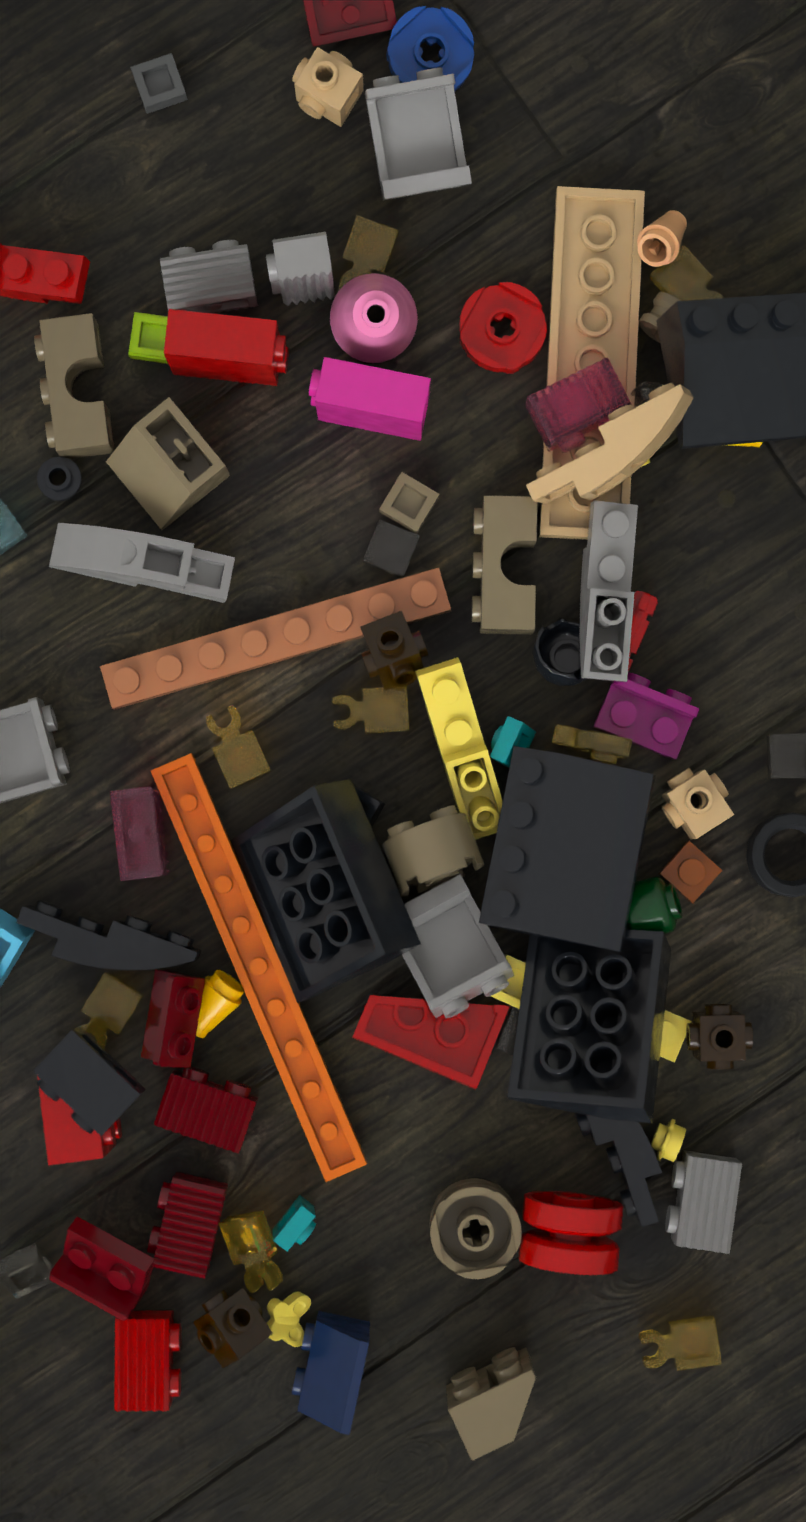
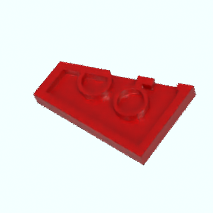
M370 995L352 1038L472 1089H477L510 1006L469 1003V1007L453 1017L445 1018L443 1014L435 1018L427 1001L424 999Z

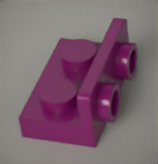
M628 672L627 682L611 681L593 728L669 759L676 760L691 722L699 712V708L690 705L692 698L672 689H667L665 694L649 688L650 680Z

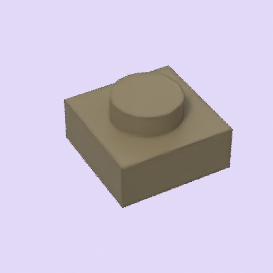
M401 472L379 508V512L417 534L440 494Z

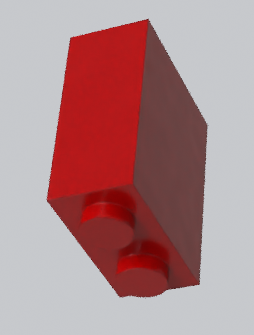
M175 309L168 310L164 356L173 375L277 386L279 373L286 374L289 347H286V336L280 335L277 320Z

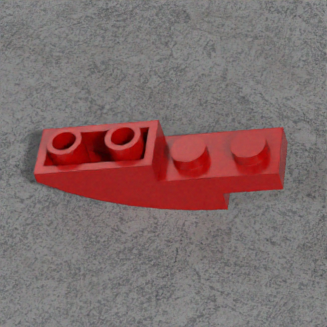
M0 243V296L48 304L49 300L82 304L90 261L83 255L6 246Z

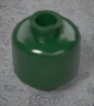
M659 877L635 882L627 929L662 931L664 934L674 931L677 919L683 916L675 886L673 884L667 885Z

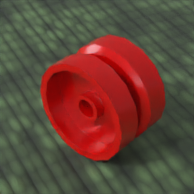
M532 1191L525 1193L522 1217L525 1222L536 1229H531L522 1234L519 1246V1261L542 1270L567 1274L604 1275L618 1271L620 1247L615 1241L606 1236L621 1230L622 1203L609 1198L576 1192Z

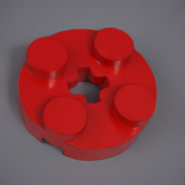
M502 282L487 288L483 287L469 297L462 309L459 321L460 344L468 357L481 368L497 373H515L522 367L530 364L543 347L547 333V324L542 311V305L530 290L516 283ZM504 317L511 320L510 328L515 332L511 336L504 335L502 338L495 336V329L490 326L493 320L501 322Z

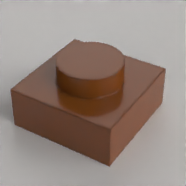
M686 841L658 874L669 884H673L676 890L690 903H694L722 872V869L693 843Z

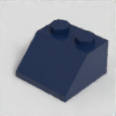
M318 1311L316 1323L307 1322L301 1350L309 1351L306 1368L297 1367L292 1395L300 1396L297 1411L346 1435H350L368 1351L369 1321Z

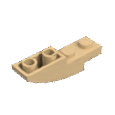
M673 383L665 384L648 394L650 400L636 408L630 404L608 415L609 422L598 427L605 444L601 446L600 442L591 443L575 453L577 459L563 466L560 462H557L539 470L536 473L538 479L526 485L532 500L547 504L577 489L580 497L593 500L617 486L647 462L669 438L693 400L690 390L681 384L676 387Z

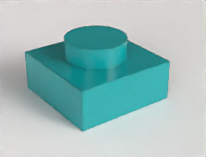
M508 716L504 726H500L494 733L490 757L501 765L510 768L514 746L529 748L536 731L524 722Z
M299 1195L272 1229L273 1241L287 1252L295 1242L299 1245L304 1243L316 1226V1223L313 1221L316 1217L314 1205Z

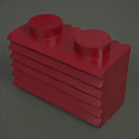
M192 1066L191 1068H183L182 1072L178 1070L172 1071L153 1125L234 1153H239L259 1098L250 1095L252 1088L246 1084L228 1079L225 1086L208 1081V1072Z
M176 1172L171 1183L163 1182L157 1208L165 1210L161 1227L153 1226L147 1248L148 1253L155 1254L153 1267L203 1279L206 1278L228 1188L227 1183L182 1172Z

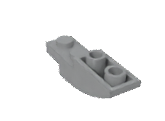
M595 500L590 505L587 547L583 549L580 593L581 678L627 682L635 592H631L638 505Z
M58 523L49 567L136 587L137 584L225 603L235 557L194 548V543L100 526Z

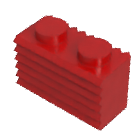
M133 1310L127 1320L123 1321L117 1317L115 1318L114 1411L124 1410L128 1412L133 1410L137 1412L142 1410L146 1412L151 1410L154 1412L169 1411L173 1397H180L181 1369H173V1351L181 1350L182 1327L181 1323H174L173 1310Z

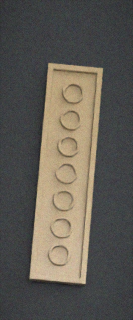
M557 186L542 468L560 462L563 466L577 459L575 453L591 443L600 442L601 446L604 445L605 441L598 427L609 422L608 415L626 405L632 404L635 408L642 262L638 253L637 238L643 229L645 191ZM631 475L611 490L593 500L580 497L577 489L547 504L541 503L539 537L588 540L591 502L595 500L630 504Z

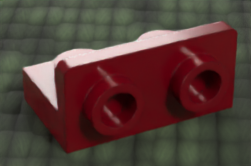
M303 0L313 47L392 30L397 23L393 0Z
M155 969L141 1052L142 1058L152 1060L154 1065L160 1067L191 1068L205 983L204 978L170 970Z
M77 1216L67 1229L63 1255L50 1271L49 1279L124 1321L128 1319L148 1289L155 1259Z

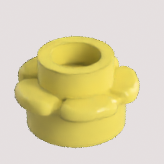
M671 1119L668 1125L659 1123L651 1146L654 1150H657L656 1158L658 1161L664 1158L674 1162L686 1134V1128L676 1125L675 1119Z

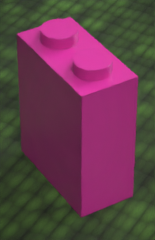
M324 357L322 369L313 370L309 396H312L311 406L316 407L319 421L421 441L430 398L431 378Z

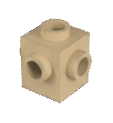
M317 47L310 60L306 57L301 60L293 75L298 105L311 117L321 119L323 116L341 127L364 91L363 74L352 68V63L342 54L331 51L328 54Z
M687 768L667 781L671 789L662 794L666 804L661 808L675 829L682 826L690 839H698L734 815L724 799L729 793L715 773L709 776L704 769L693 774L691 769ZM693 794L699 798V806L697 808L691 804V796Z

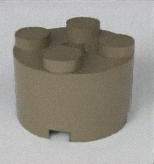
M454 805L434 811L430 814V821L414 827L413 821H407L387 830L389 834L388 840L382 844L400 896H409L410 886L415 885L418 893L431 890L459 874L464 877L465 874L462 868L467 867L471 863L475 871L485 865L466 814L457 813Z
M478 1178L455 1182L437 1196L430 1213L429 1222L431 1243L437 1258L450 1270L468 1279H484L500 1273L517 1253L522 1237L520 1219L510 1196L500 1185ZM478 1219L480 1225H487L480 1228L479 1236H471L470 1230L465 1229L469 1227L470 1220Z

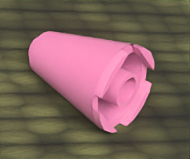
M372 273L353 278L338 291L331 306L330 325L336 342L348 355L363 362L381 363L397 357L409 346L417 328V309L411 294L399 281L387 275ZM373 305L381 307L385 312L384 319L379 323H373L367 317V311Z

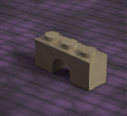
M90 313L39 320L41 334L34 336L38 361H45L47 378H40V390L44 405L50 404L52 421L45 422L49 448H55L60 457L68 459L113 453L115 449L110 410L105 402H81L73 398L72 394L73 383L79 374L89 369L104 368L99 324L94 315Z
M484 496L482 508H474L473 534L482 536L481 552H473L472 577L481 578L480 596H472V622H480V634L532 635L535 631L536 585H518L509 581L502 572L501 558L507 551L513 548H534L537 541V502L533 501L532 497Z

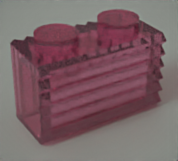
M607 357L529 395L525 406L547 450L550 452L560 447L562 453H565L583 444L586 441L584 434L609 422L608 415L623 406L630 405L631 402Z
M147 786L110 791L120 881L167 876L170 872L166 868L169 861L165 859L168 853L164 848L167 844L162 841L166 835L161 832L165 826L161 824L164 818L160 815L163 809L158 806L162 800L157 797L160 794L157 788Z

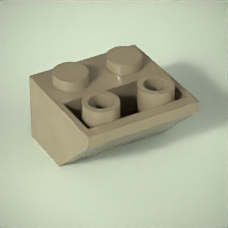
M170 397L138 421L106 461L161 530H164L230 476L226 465Z
M515 1347L505 1349L492 1357V1364L477 1371L475 1367L463 1369L451 1377L452 1383L446 1385L448 1411L472 1461L515 1439L536 1379L531 1357L526 1347L519 1351Z

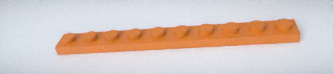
M190 753L151 770V774L325 1182L367 1165V1160L300 1003L296 1001L250 886L194 755Z

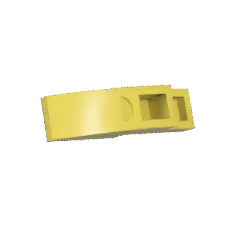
M457 657L416 670L425 707L458 812L466 814L475 840L497 833L503 800L488 749L483 740L461 662Z

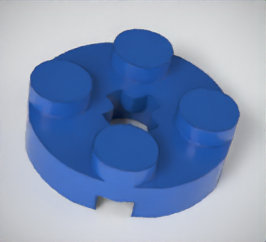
M426 6L411 9L397 21L391 32L386 52L392 76L398 75L400 83L417 80L416 72L442 68L443 75L454 74V90L456 91L465 82L472 69L474 58L473 35L467 23L451 9L444 7L440 9L434 7L426 8ZM424 42L429 46H433L435 43L440 45L441 49L438 53L440 61L437 63L431 60L425 62L421 58L423 50L420 45Z

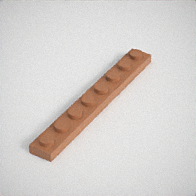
M435 568L100 666L111 707L115 710L362 638L364 636L360 628L361 626L399 611L403 612L407 624L451 612V607L440 570Z

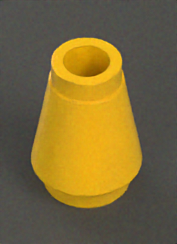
M216 970L212 976L205 977L196 1031L197 1037L205 1038L208 1032H211L242 1003L240 998L244 993L242 985L224 971Z

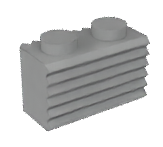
M326 232L272 240L274 254H267L266 261L273 294L281 293L283 303L287 306L291 302L297 305L300 300L306 304L309 299L315 302L317 298L323 301L326 296L329 299L334 297L333 274Z
M223 240L212 245L213 250L195 252V249L192 247H180L169 252L170 257L160 258L168 310L220 313L258 306L247 244L239 245L236 240Z
M683 1150L682 1161L675 1160L671 1183L672 1188H678L676 1205L668 1206L665 1231L671 1233V1239L676 1246L730 1254L742 1163L737 1158Z

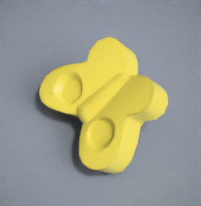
M294 1292L283 1301L277 1298L271 1299L267 1305V1311L270 1315L267 1325L273 1334L268 1338L273 1341H280L282 1339L293 1347L302 1346L304 1330L299 1321L300 1317L310 1308L311 1299L301 1292Z

